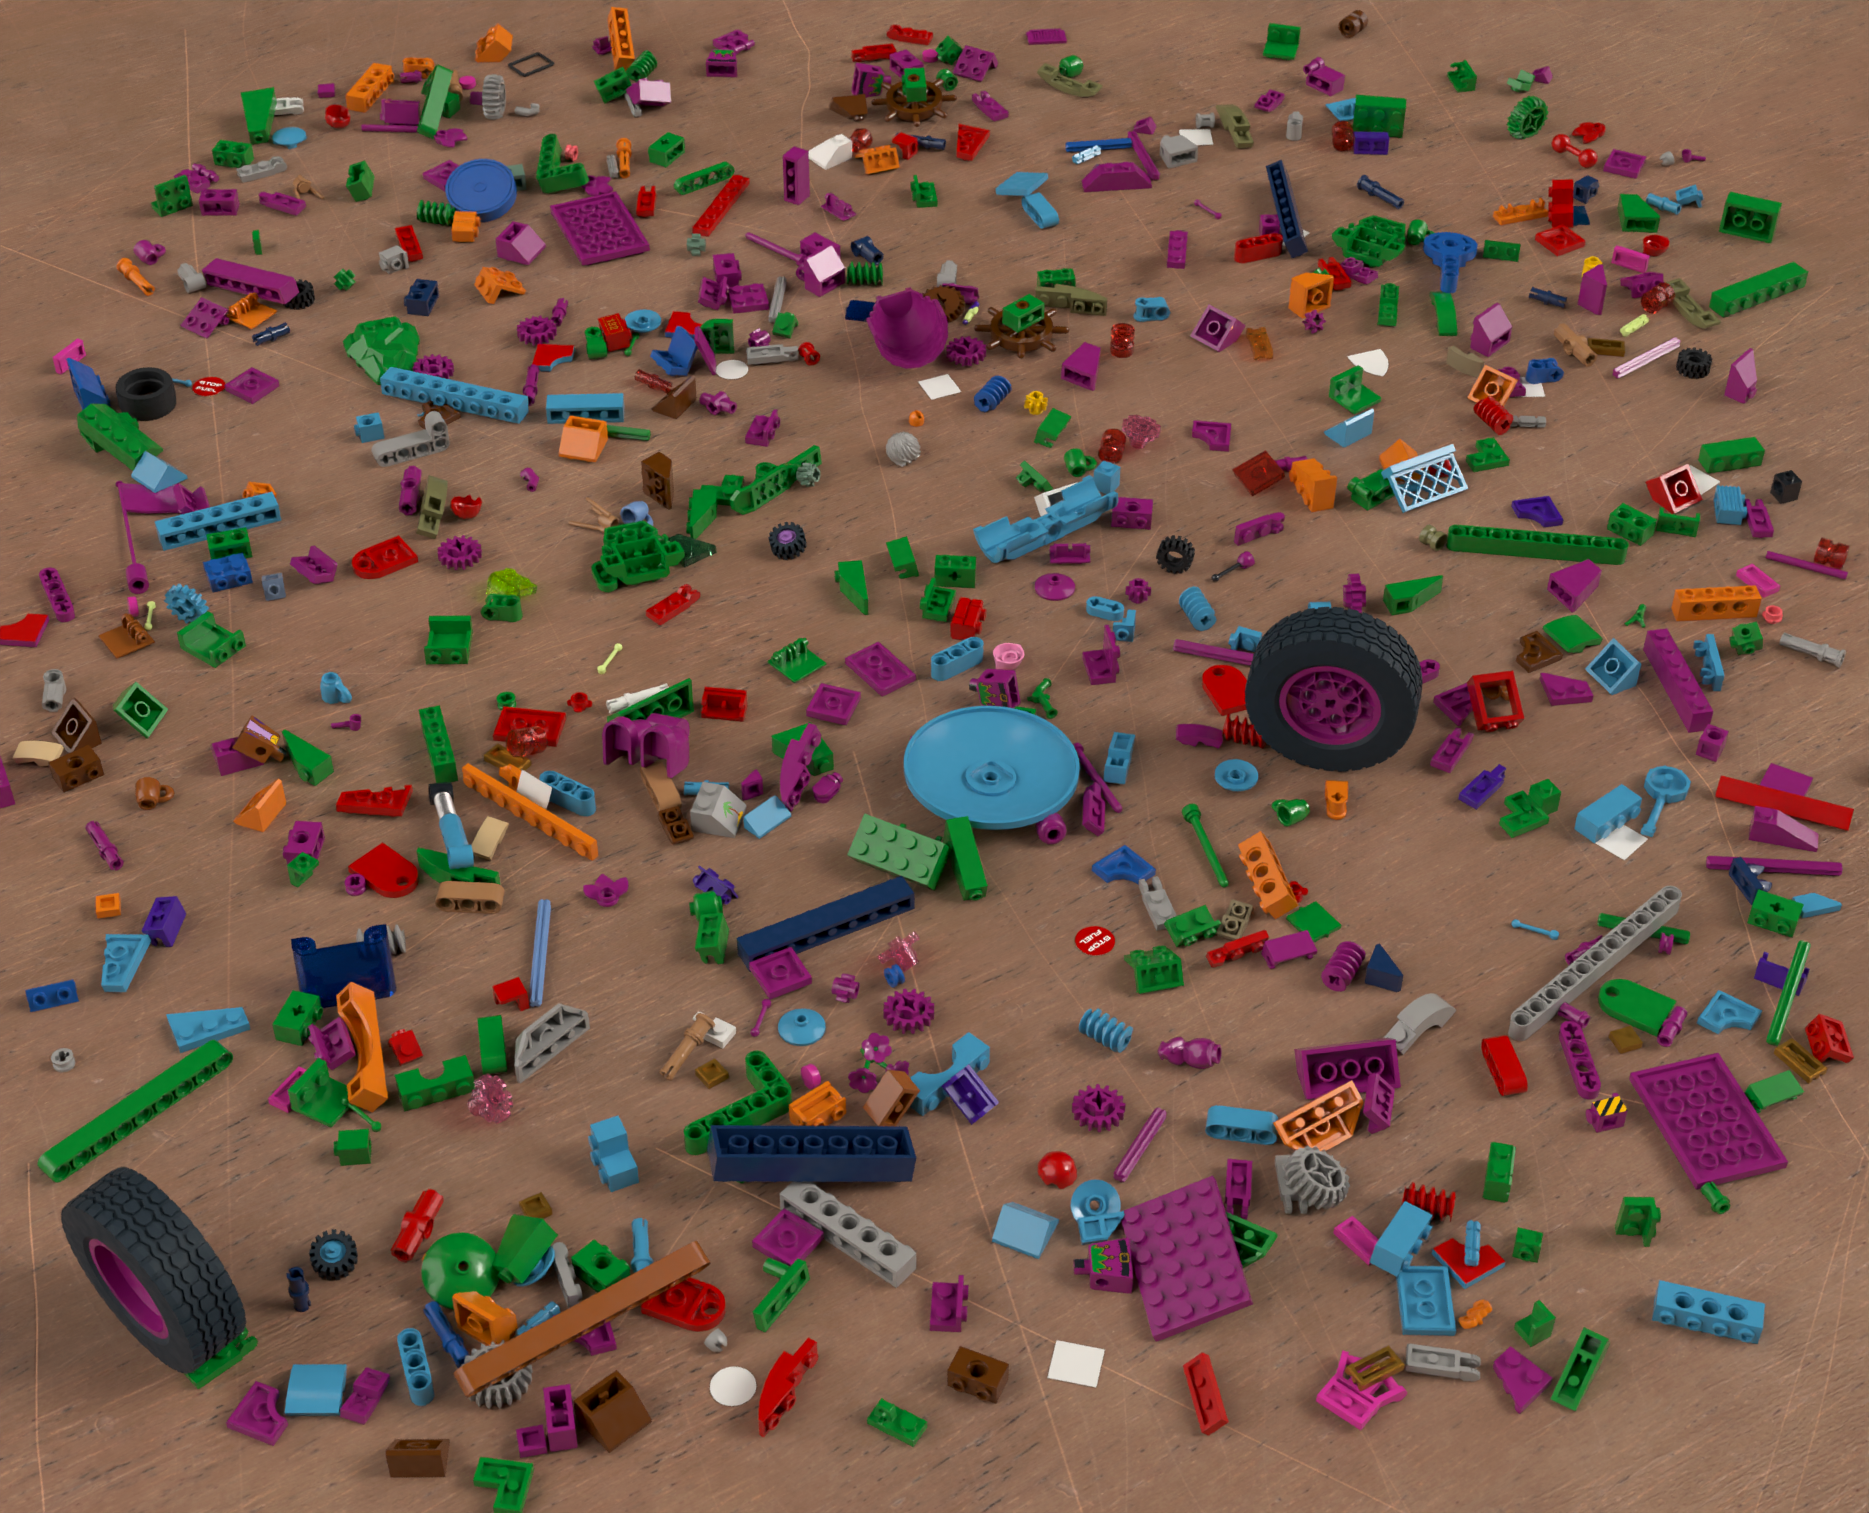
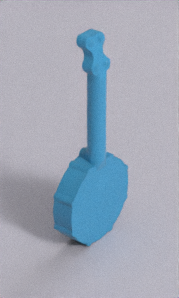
M1666 765L1649 769L1644 788L1653 799H1656L1647 823L1643 824V828H1641L1640 833L1642 835L1653 837L1656 831L1655 825L1665 802L1670 804L1685 800L1691 781L1682 770Z

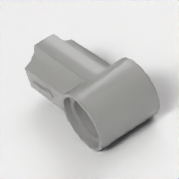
M1293 111L1287 121L1286 138L1293 141L1301 139L1303 116L1297 111Z
M947 260L942 264L941 272L937 276V287L940 284L943 287V283L956 284L957 265L953 261Z
M187 263L180 265L177 272L183 281L187 293L206 288L202 273H197L192 265Z
M51 669L43 675L45 684L42 707L49 712H58L62 708L66 685L63 673L58 669Z

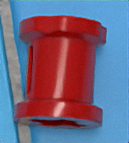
M804 342L799 346L798 353L805 358L804 361L807 365H815L820 361L821 356L818 351L814 350L811 342Z

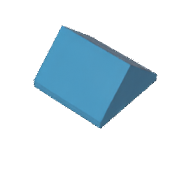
M1370 409L1325 430L1324 433L1345 448L1372 434L1374 410Z
M147 451L144 452L131 474L134 480L154 493L188 479L186 474Z
M1613 638L1585 670L1611 695H1614L1637 685L1641 663Z
M1015 1202L1003 1204L992 1242L1039 1259L1056 1229L1059 1219Z

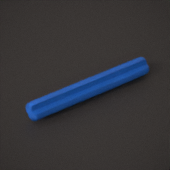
M1131 138L1066 142L1065 149L1066 152H1079L1098 145L1101 150L1131 148L1132 141Z

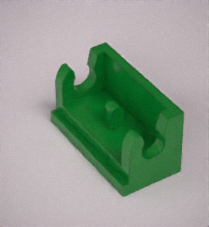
M1463 60V62L1452 63L1450 65L1451 68L1457 67V70L1447 72V77L1458 93L1475 91L1477 75L1468 62Z
M1052 408L1039 426L1034 443L1051 448L1053 444L1048 442L1046 438L1056 441L1062 430L1066 428L1067 423L1070 422L1072 416Z
M1660 507L1656 531L1696 537L1700 513H1696L1695 518L1664 513V507Z
M907 536L886 542L895 572L907 570L905 573L899 574V578L919 576Z
M723 913L700 915L695 951L699 952L700 958L705 964L708 962V955L713 956L717 964H724L729 928Z
M1787 1070L1750 1084L1744 1093L1755 1111L1760 1113L1761 1110L1787 1099H1797V1096H1801L1804 1090L1792 1072Z

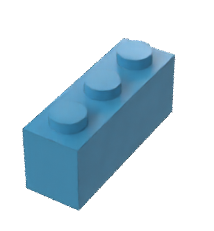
M1621 784L1577 814L1574 829L1595 844L1600 839L1607 838L1615 829H1620L1630 819H1635L1641 812L1642 798Z
M1404 1201L1376 1243L1369 1263L1398 1277L1403 1268L1406 1270L1409 1268L1414 1257L1412 1253L1418 1254L1423 1244L1422 1239L1427 1240L1432 1230V1226L1429 1225L1432 1214Z

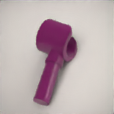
M1689 149L1682 150V160L1686 163L1691 160H1706V157L1691 155L1692 151Z
M352 714L349 721L331 723V727H349L353 731H358L361 728V715Z

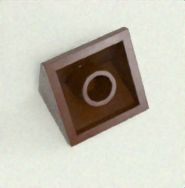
M692 375L674 387L652 410L673 419L681 416L697 400L695 377Z
M72 698L51 733L68 753L90 745L91 748L101 745L102 742L96 721L76 698Z
M395 1439L386 1449V1460L390 1478L445 1477L450 1439Z

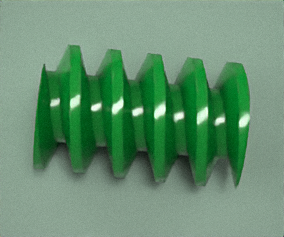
M645 50L627 68L626 74L635 82L642 78H648L654 69L657 68V60L650 51Z
M420 200L417 207V220L422 223L452 226L456 210L454 207L451 209L449 203L444 208V203L442 202L438 207L437 202H433L431 206L430 201H427L425 204L424 200Z
M850 262L849 267H847V284H849L851 279L853 284H856L859 279L861 285H863L865 280L868 285L871 284L872 280H874L875 285H878L879 280H881L883 285L882 263H879L876 268L874 262H872L870 267L867 262L864 263L863 267L860 262L857 263L856 267H854L853 262Z

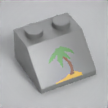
M702 782L690 811L692 831L735 838L746 810V804L724 785Z

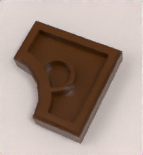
M430 400L422 404L425 414L418 420V424L425 430V417L432 411L439 412L447 425L461 418L460 412L448 404L439 406L433 404V401Z
M1538 631L1520 637L1523 652L1517 655L1516 662L1528 673L1562 660L1563 654Z

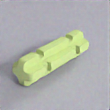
M1642 314L1629 324L1623 326L1620 329V333L1624 337L1630 335L1648 323L1649 318Z

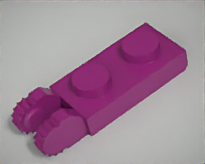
M985 90L980 92V96L976 93L972 94V101L977 108L995 122L1009 117V112L990 97L989 93Z
M1745 499L1744 507H1747L1746 519L1752 537H1773L1774 529L1762 499H1756L1755 506L1751 505L1749 499Z
M1281 512L1267 514L1236 525L1234 543L1239 546L1270 533L1277 534L1283 531L1284 525L1281 522L1285 520V515Z
M1455 728L1432 757L1430 766L1451 773L1471 744L1474 734L1468 732L1464 739H1460L1461 729Z
M1227 1159L1226 1212L1233 1214L1232 1205H1242L1240 1217L1247 1220L1248 1206H1250L1253 1161Z

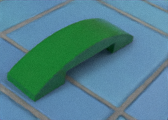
M1430 291L1431 304L1434 305L1437 316L1436 326L1438 335L1457 336L1456 311L1451 293Z

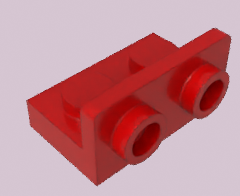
M1818 1014L1805 1027L1813 1056L1821 1063L1828 1057L1845 1063H1849L1854 1058L1842 1021Z

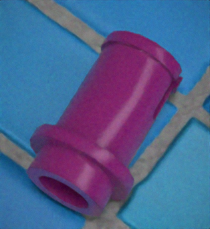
M417 70L415 72L400 73V77H407L400 79L401 83H419L422 81L421 72Z
M1564 1002L1559 1008L1561 1010L1558 1011L1560 1017L1562 1016L1569 1021L1577 1022L1583 1029L1588 1025L1590 1016L1587 1011H1580L1567 1002Z

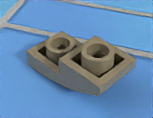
M1455 346L1448 348L1446 361L1448 365L1467 375L1479 377L1484 366L1482 359L1474 353L1466 355Z
M1231 899L1228 910L1222 918L1217 936L1231 940L1242 938L1252 915L1253 905Z

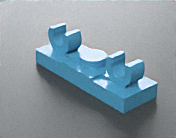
M1706 634L1704 642L1696 640L1693 644V649H1696L1695 656H1704L1700 677H1703L1702 684H1711L1713 691H1721L1725 676L1714 634Z

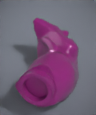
M1175 1037L1166 1043L1162 1041L1157 1050L1161 1060L1167 1059L1175 1065H1182L1183 1062H1186L1191 1067L1206 1069L1213 1067L1214 1064H1219L1222 1055L1221 1045L1208 1038H1195L1185 1042L1182 1037Z

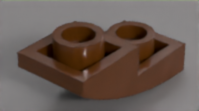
M679 805L658 811V819L672 845L694 839L687 819H684Z

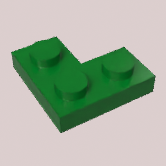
M1494 437L1476 440L1475 447L1479 452L1466 455V463L1473 472L1509 466L1510 459Z
M724 475L721 486L702 485L701 489H717L718 505L731 506L730 498L736 490L743 488L744 476Z
M1523 790L1505 797L1504 804L1513 813L1501 817L1499 825L1511 838L1548 824L1550 817Z
M480 1457L473 1478L474 1486L498 1489L493 1505L494 1513H522L534 1473V1464Z

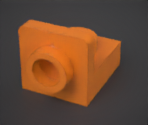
M248 482L246 489L243 491V499L268 492H273L276 498L277 494L271 484Z

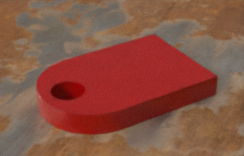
M399 535L363 549L352 558L354 573L364 579H378L418 563V556Z
M1214 665L1204 671L1202 688L1221 716L1246 710L1245 687L1247 679L1240 670L1229 665Z
M383 842L348 866L349 873L363 875L367 886L387 898L406 896L413 892L419 883L416 866ZM403 882L408 883V884H406V885H404V886H399V885H398V884L403 883Z
M691 1277L644 1302L641 1306L642 1314L694 1332L707 1331L716 1327L723 1320L726 1312L723 1293L717 1287ZM709 1308H715L718 1310L715 1314L712 1315L705 1313V1311Z

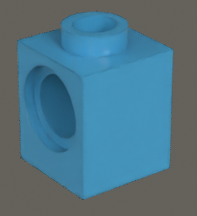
M379 412L356 417L357 424L354 425V431L356 436H360L362 443L385 439Z

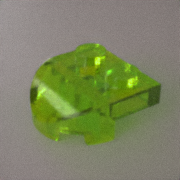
M505 568L490 574L486 594L517 595L521 600V596L535 594L537 585L532 583L530 579L516 573V570Z

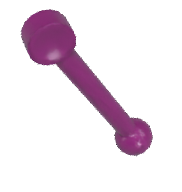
M1198 199L1194 201L1195 206L1205 209L1214 215L1215 219H1221V213L1214 212L1203 205Z
M769 999L762 1000V1010L755 1027L750 1031L753 1037H757L760 1034L759 1027L765 1012L771 1007V1000Z

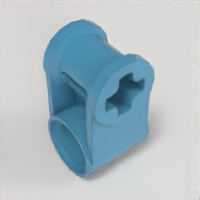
M1141 297L1135 300L1136 312L1134 313V319L1137 321L1165 320L1170 315V309L1163 297Z

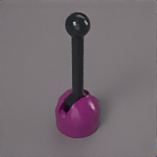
M1248 551L1243 552L1238 556L1235 565L1219 574H1213L1211 577L1212 581H1219L1220 577L1237 567L1243 569L1250 568L1255 564L1254 557Z

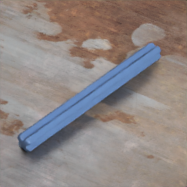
M541 899L538 902L529 990V1005L531 1007H539L542 1004L551 902L548 899Z

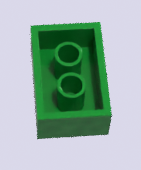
M1356 95L1352 134L1354 132H1388L1389 137L1402 138L1407 98Z
M1729 192L1719 232L1771 243L1776 232L1782 203Z

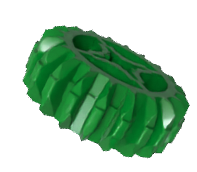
M1528 96L1523 98L1521 102L1518 101V105L1514 106L1513 111L1510 112V117L1507 118L1509 120L1506 124L1508 126L1507 130L1511 136L1517 139H1525L1537 134L1542 126L1545 125V120L1548 119L1546 117L1549 113L1547 111L1548 106H1546L1542 99L1535 96Z

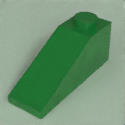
M862 560L838 562V570H834L835 583L839 582L840 591L864 615H869L868 594Z
M285 729L282 731L285 749L299 777L303 781L316 786L334 772L332 759L329 754Z
M1585 1327L1583 1328L1550 1400L1576 1412L1610 1346L1609 1338Z

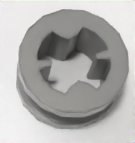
M68 1048L58 1049L51 1056L53 1067L58 1072H67L75 1066L73 1052Z

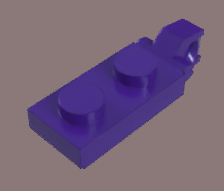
M1499 764L1491 772L1482 771L1459 793L1458 800L1477 810L1502 786L1506 768Z

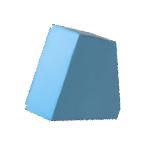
M1816 893L1795 896L1792 899L1804 904L1800 915L1802 918L1840 911L1842 907L1840 902Z
M1124 1211L1078 1218L1077 1223L1081 1244L1107 1241L1124 1217Z

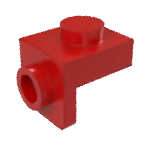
M401 1029L391 1034L392 1037L389 1039L388 1045L389 1048L392 1047L400 1066L423 1057L412 1029L409 1031Z

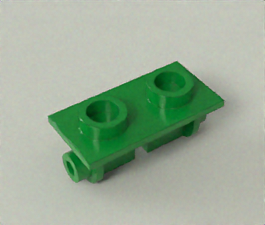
M1485 240L1482 258L1518 262L1521 244Z

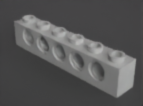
M793 1181L780 1193V1210L785 1208L823 1231L826 1241L897 1288L916 1270V1252L910 1246L902 1244L892 1234L884 1232L875 1226L871 1220L863 1218L853 1208L845 1206L832 1194L818 1188L814 1182Z

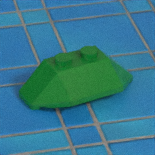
M1226 1212L1242 1268L1265 1257L1278 1237L1277 1233Z

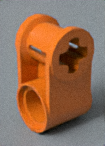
M407 57L403 59L404 73L417 70L421 72L422 78L426 79L435 66L434 61L427 57Z
M1326 780L1325 782L1327 816L1331 819L1340 820L1346 816L1348 781Z

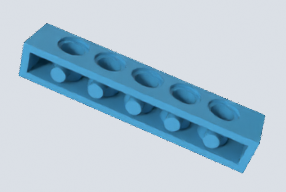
M268 492L154 522L163 551L207 540L206 534L244 527L251 529L281 521L279 505L273 492Z

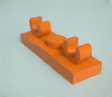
M1539 198L1538 203L1531 199L1530 205L1513 207L1511 204H1508L1507 209L1500 205L1499 210L1493 212V217L1502 226L1548 217V210L1544 207L1545 201L1542 198Z

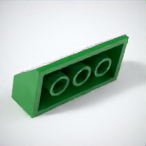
M90 404L77 414L78 429L132 471H134L145 451L154 456L159 455L163 451L161 446L106 404Z
M690 678L685 679L608 716L607 723L616 717L622 716L633 721L639 719L646 720L652 713L678 718L693 713L692 680Z

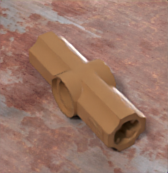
M1565 323L1559 324L1554 329V336L1563 344V349L1567 355L1573 354L1586 367L1592 366L1597 361V354L1588 346L1584 335L1577 336Z

